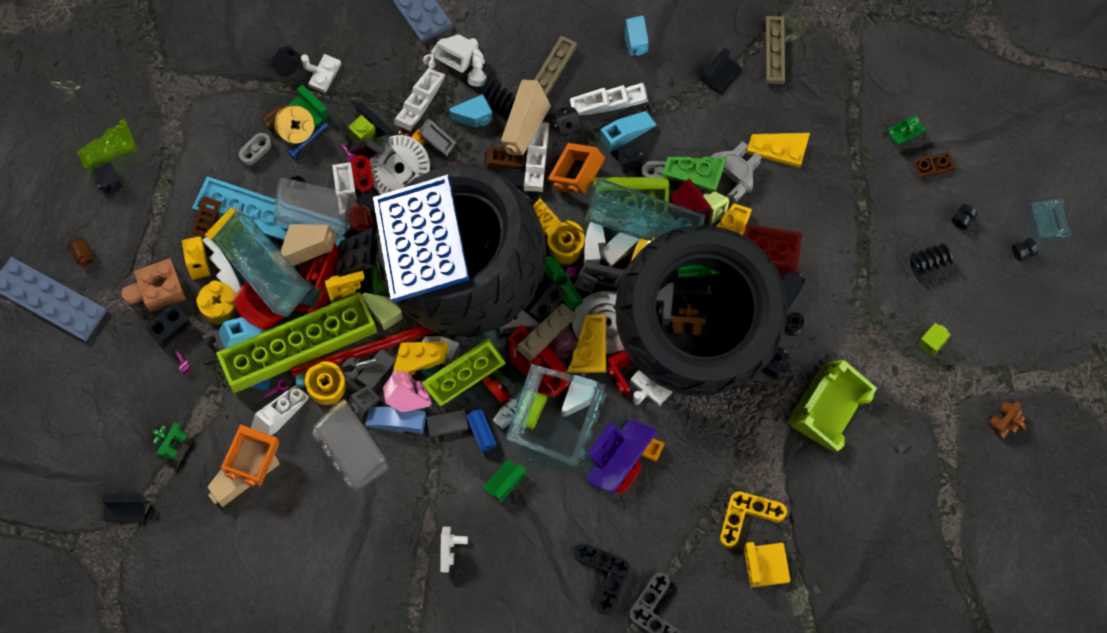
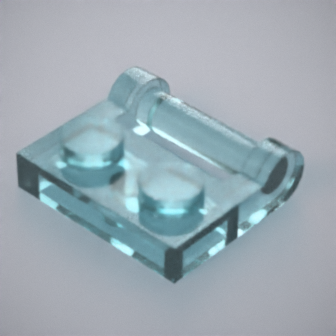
M1063 199L1031 203L1030 209L1038 240L1057 237L1066 238L1072 235L1063 209ZM1052 208L1056 209L1061 229H1057Z

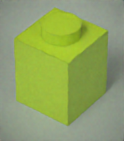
M362 115L348 127L350 137L357 143L366 139L372 140L376 137L374 126Z
M935 322L921 338L918 346L934 357L947 342L951 334L948 333L944 326L938 325Z

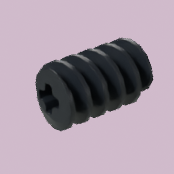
M492 81L485 88L483 96L485 100H488L489 104L493 105L495 109H499L500 113H504V116L509 118L516 96L512 98V92L506 94L508 90L506 87L500 90L502 84L498 83L495 86L496 81Z
M944 243L910 255V265L915 277L919 276V270L922 274H926V268L929 272H933V266L936 270H939V263L943 267H947V261L950 265L953 264L952 253Z

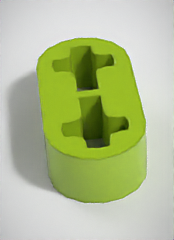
M539 392L536 394L524 420V427L531 430L534 429L546 403V395Z

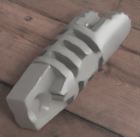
M525 385L504 404L493 419L495 425L504 429L523 411L533 398L529 385Z

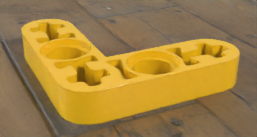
M735 492L730 498L721 531V545L728 549L736 546L745 514L773 522H781L787 514L784 504L744 492ZM738 497H741V501L748 503V499L751 500L749 509H746L747 504L744 503L737 506L734 500H737ZM755 502L763 504L764 509L761 512L753 509ZM768 505H770L769 510L775 511L776 508H779L783 514L776 517L775 512L769 511L768 514H765ZM731 515L738 516L740 522L737 525L730 524L728 518ZM729 529L733 530L732 539L734 541L731 540L730 543H727L723 537H727Z

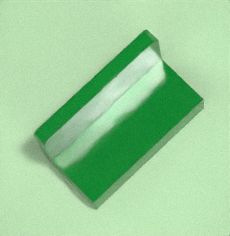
M301 85L297 88L299 96L289 106L305 108L311 114L314 128H316L329 117L327 108L308 89Z
M507 460L483 486V490L497 502L501 503L524 478L526 469L521 465L517 467L512 461Z

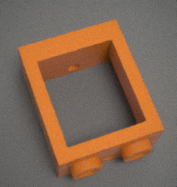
M568 143L548 180L552 183L553 188L559 192L567 191L572 194L579 193L585 195L605 157L597 147ZM575 160L585 161L576 179L566 178Z
M240 424L221 469L225 476L230 479L236 480V478H239L249 486H261L280 443L274 436ZM245 439L269 448L256 477L232 468Z

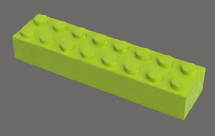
M359 292L216 352L233 393H237L291 370L292 367L305 364L377 333L365 301Z

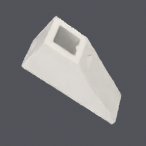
M296 385L258 411L254 416L251 428L268 435H273L309 399V396Z

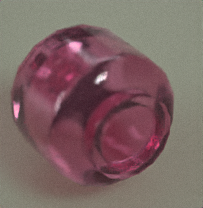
M564 329L550 343L554 354L561 358L571 357L577 347L572 332Z

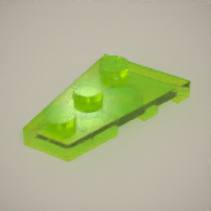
M125 118L119 121L120 124L113 129L109 128L106 130L104 136L94 139L78 151L85 170L137 149Z

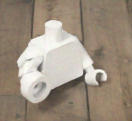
M455 35L440 39L432 49V54H428L423 58L424 64H428L430 69L436 66L434 60L436 58L461 73L472 64L473 69L468 73L467 82L476 87L485 84L486 75L481 70L485 61L483 54L478 49V42L474 38L467 39L461 35Z

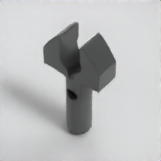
M355 356L350 357L344 362L342 367L352 365L355 368L353 371H346L344 374L351 378L358 377L361 369L378 366L379 359L374 358L358 362L355 360Z

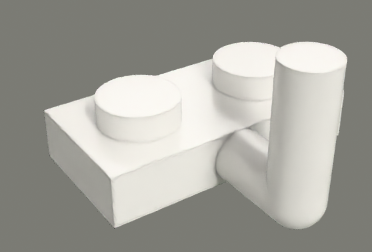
M324 54L319 65L314 66L310 64L307 55H302L303 68L314 73L308 83L309 87L326 93L341 66V60Z
M640 371L630 379V382L641 390V392L636 391L634 393L633 402L636 405H639L648 396L660 406L672 393V391L651 381Z
M451 527L442 528L441 572H449L450 565H454V553H451V547H454V544H468V536L452 535Z

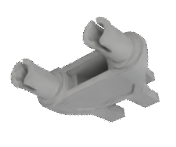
M743 141L733 151L718 152L710 156V158L727 157L723 173L737 184L727 195L733 203H736L745 192L752 191L753 171L761 163L760 160L762 159V156L757 152L747 162L742 159L747 153L746 149L748 148V145Z

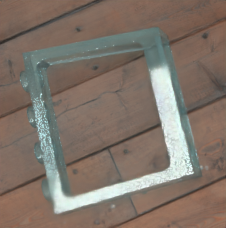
M532 364L506 439L573 466H578L580 459L584 460L587 449L584 448L586 441H590L593 435V430H590L592 423H596L599 418L600 412L597 409L599 403H604L606 393L603 391L606 385ZM544 374L587 385L595 390L577 445L571 457L523 437V432Z

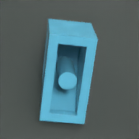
M644 16L626 19L625 41L630 56H639L648 52L649 42Z
M483 94L449 109L451 120L475 128L486 126L490 121H493L492 111Z

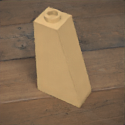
M523 79L519 86L501 139V143L508 154L523 155L551 107L542 87L536 80Z
M245 439L232 468L256 477L269 448ZM275 455L267 473L280 464ZM221 469L208 485V489L211 492L208 496L214 504L219 503L223 507L250 486L243 483L242 479L236 478V480L226 477Z

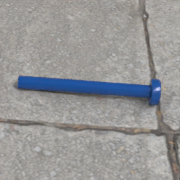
M324 123L306 141L302 142L293 151L289 150V156L294 159L296 157L295 154L326 129L328 124Z

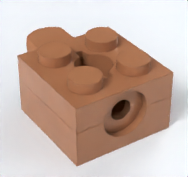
M171 258L135 270L137 283L124 287L121 292L127 304L132 305L144 301L149 312L186 300Z

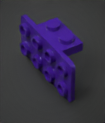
M628 420L621 431L615 425L609 423L587 453L596 465L587 476L586 481L609 493H614L655 437L657 431L634 420Z

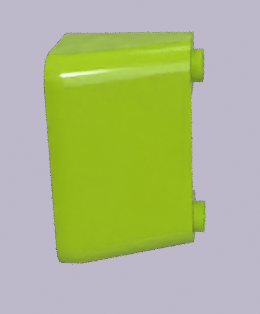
M845 360L827 362L819 369L788 419V424L833 452L839 451L845 445V436L841 433L858 406L872 401L877 388Z

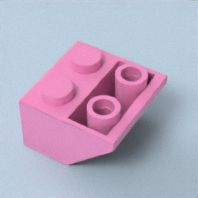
M396 369L383 387L385 403L400 412L425 408L432 404L430 394L423 386L422 381H415L405 371L400 372Z

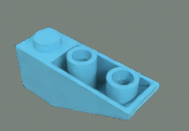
M647 111L618 119L601 129L600 140L611 153L617 150V147L627 144L654 128L656 124Z
M237 318L223 322L219 330V336L226 349L273 328H257L248 323L244 318Z

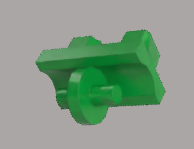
M917 115L904 119L901 123L887 130L892 142L896 146L926 131Z
M175 422L167 436L165 435L167 430L165 426H162L159 431L155 429L152 431V435L155 436L153 444L158 445L160 440L163 441L155 454L160 458L161 456L169 459L174 458L178 449L169 445V443L174 439L182 444L187 436V433L179 428L180 424Z

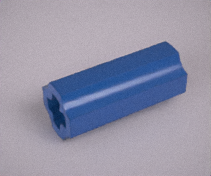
M482 409L472 411L466 415L480 451L486 452L497 446Z

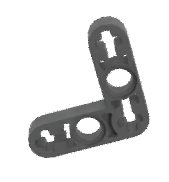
M658 572L652 577L629 614L631 622L647 633H663L665 627L669 628L666 631L667 633H681L677 628L653 613V610L670 584V578L666 573ZM661 578H664V583L666 585H660V587L658 588V592L661 593L658 594L654 590V588L657 585L656 579L660 580ZM648 593L655 596V602L652 604H648L644 600V596ZM642 611V616L646 619L648 615L651 617L646 626L643 625L645 620L642 618L635 619L634 612ZM653 621H658L661 624V630L658 632L652 631L650 624Z

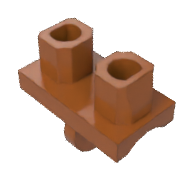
M687 303V309L679 308V314H686V317L671 316L672 333H683V325L687 323L691 324L690 334L701 335L706 319L691 318L690 315H698V310L691 309L690 303Z
M1016 401L1013 405L1004 402L1000 409V413L1005 415L1004 419L994 416L990 421L991 428L998 432L999 438L1004 440L1009 432L1015 434L1017 430L1023 432L1026 429V425L1023 423L1025 417L1022 416L1023 412L1020 409L1021 403Z

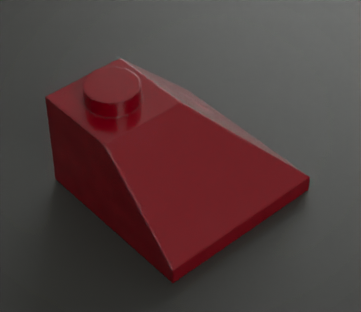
M689 178L670 197L669 210L673 215L676 214L680 220L707 224L709 222L711 205Z

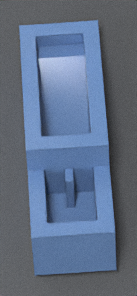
M371 407L368 410L365 427L399 433L406 431L422 434L426 413L421 410L400 412L393 407Z

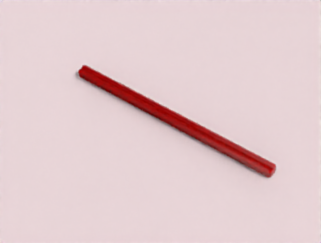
M419 326L292 367L291 374L293 378H296L298 374L306 375L312 366L320 362L326 361L339 365L350 357L355 356V359L379 352L380 349L385 350L400 345V343H407L437 332Z

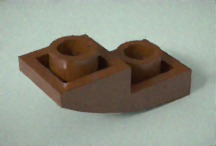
M949 151L933 157L930 154L913 161L919 178L931 177L956 170Z

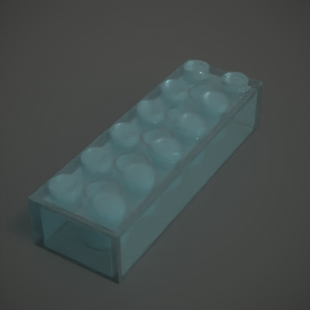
M598 178L592 190L585 220L638 239L650 241L652 238H657L679 227L703 225L705 219L703 214Z
M235 211L213 238L217 246L274 313L288 317L311 289L250 216Z

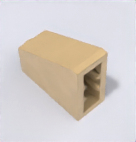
M290 224L279 258L288 267H292L331 252L337 240V233L329 225Z

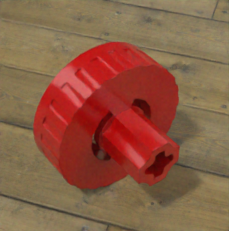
M258 281L246 282L234 296V304L239 312L237 318H244L248 323L261 329H270L275 326L284 315V305L282 302L270 300L266 297L270 287Z

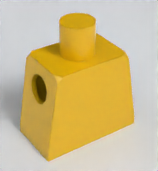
M201 237L182 240L185 263L192 280L211 276L206 246ZM195 264H200L201 267L195 268Z

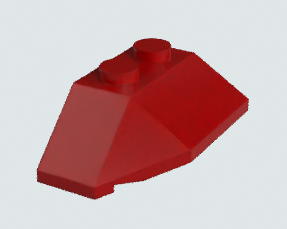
M335 243L331 252L302 263L298 275L313 284L322 293L314 309L293 304L294 311L311 313L328 304L330 297L325 281L336 276L338 248Z
M520 325L508 337L510 362L516 368L521 366L530 376L529 382L526 385L531 387L533 394L539 392L546 396H558L570 384L566 367L548 345L532 361L519 352L516 348L532 332L523 325Z

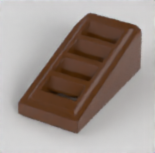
M489 146L486 152V168H525V153L523 155H511L506 152L505 148ZM515 156H519V162H515Z
M203 196L191 234L202 238L207 237L205 234L217 222L221 201ZM208 204L214 206L215 208L211 209L206 207V205ZM205 212L211 213V214H212V217H211V216H208V215H205L204 213H205ZM203 219H204V220L210 221V223L207 224V223H204V222H202V221H203Z

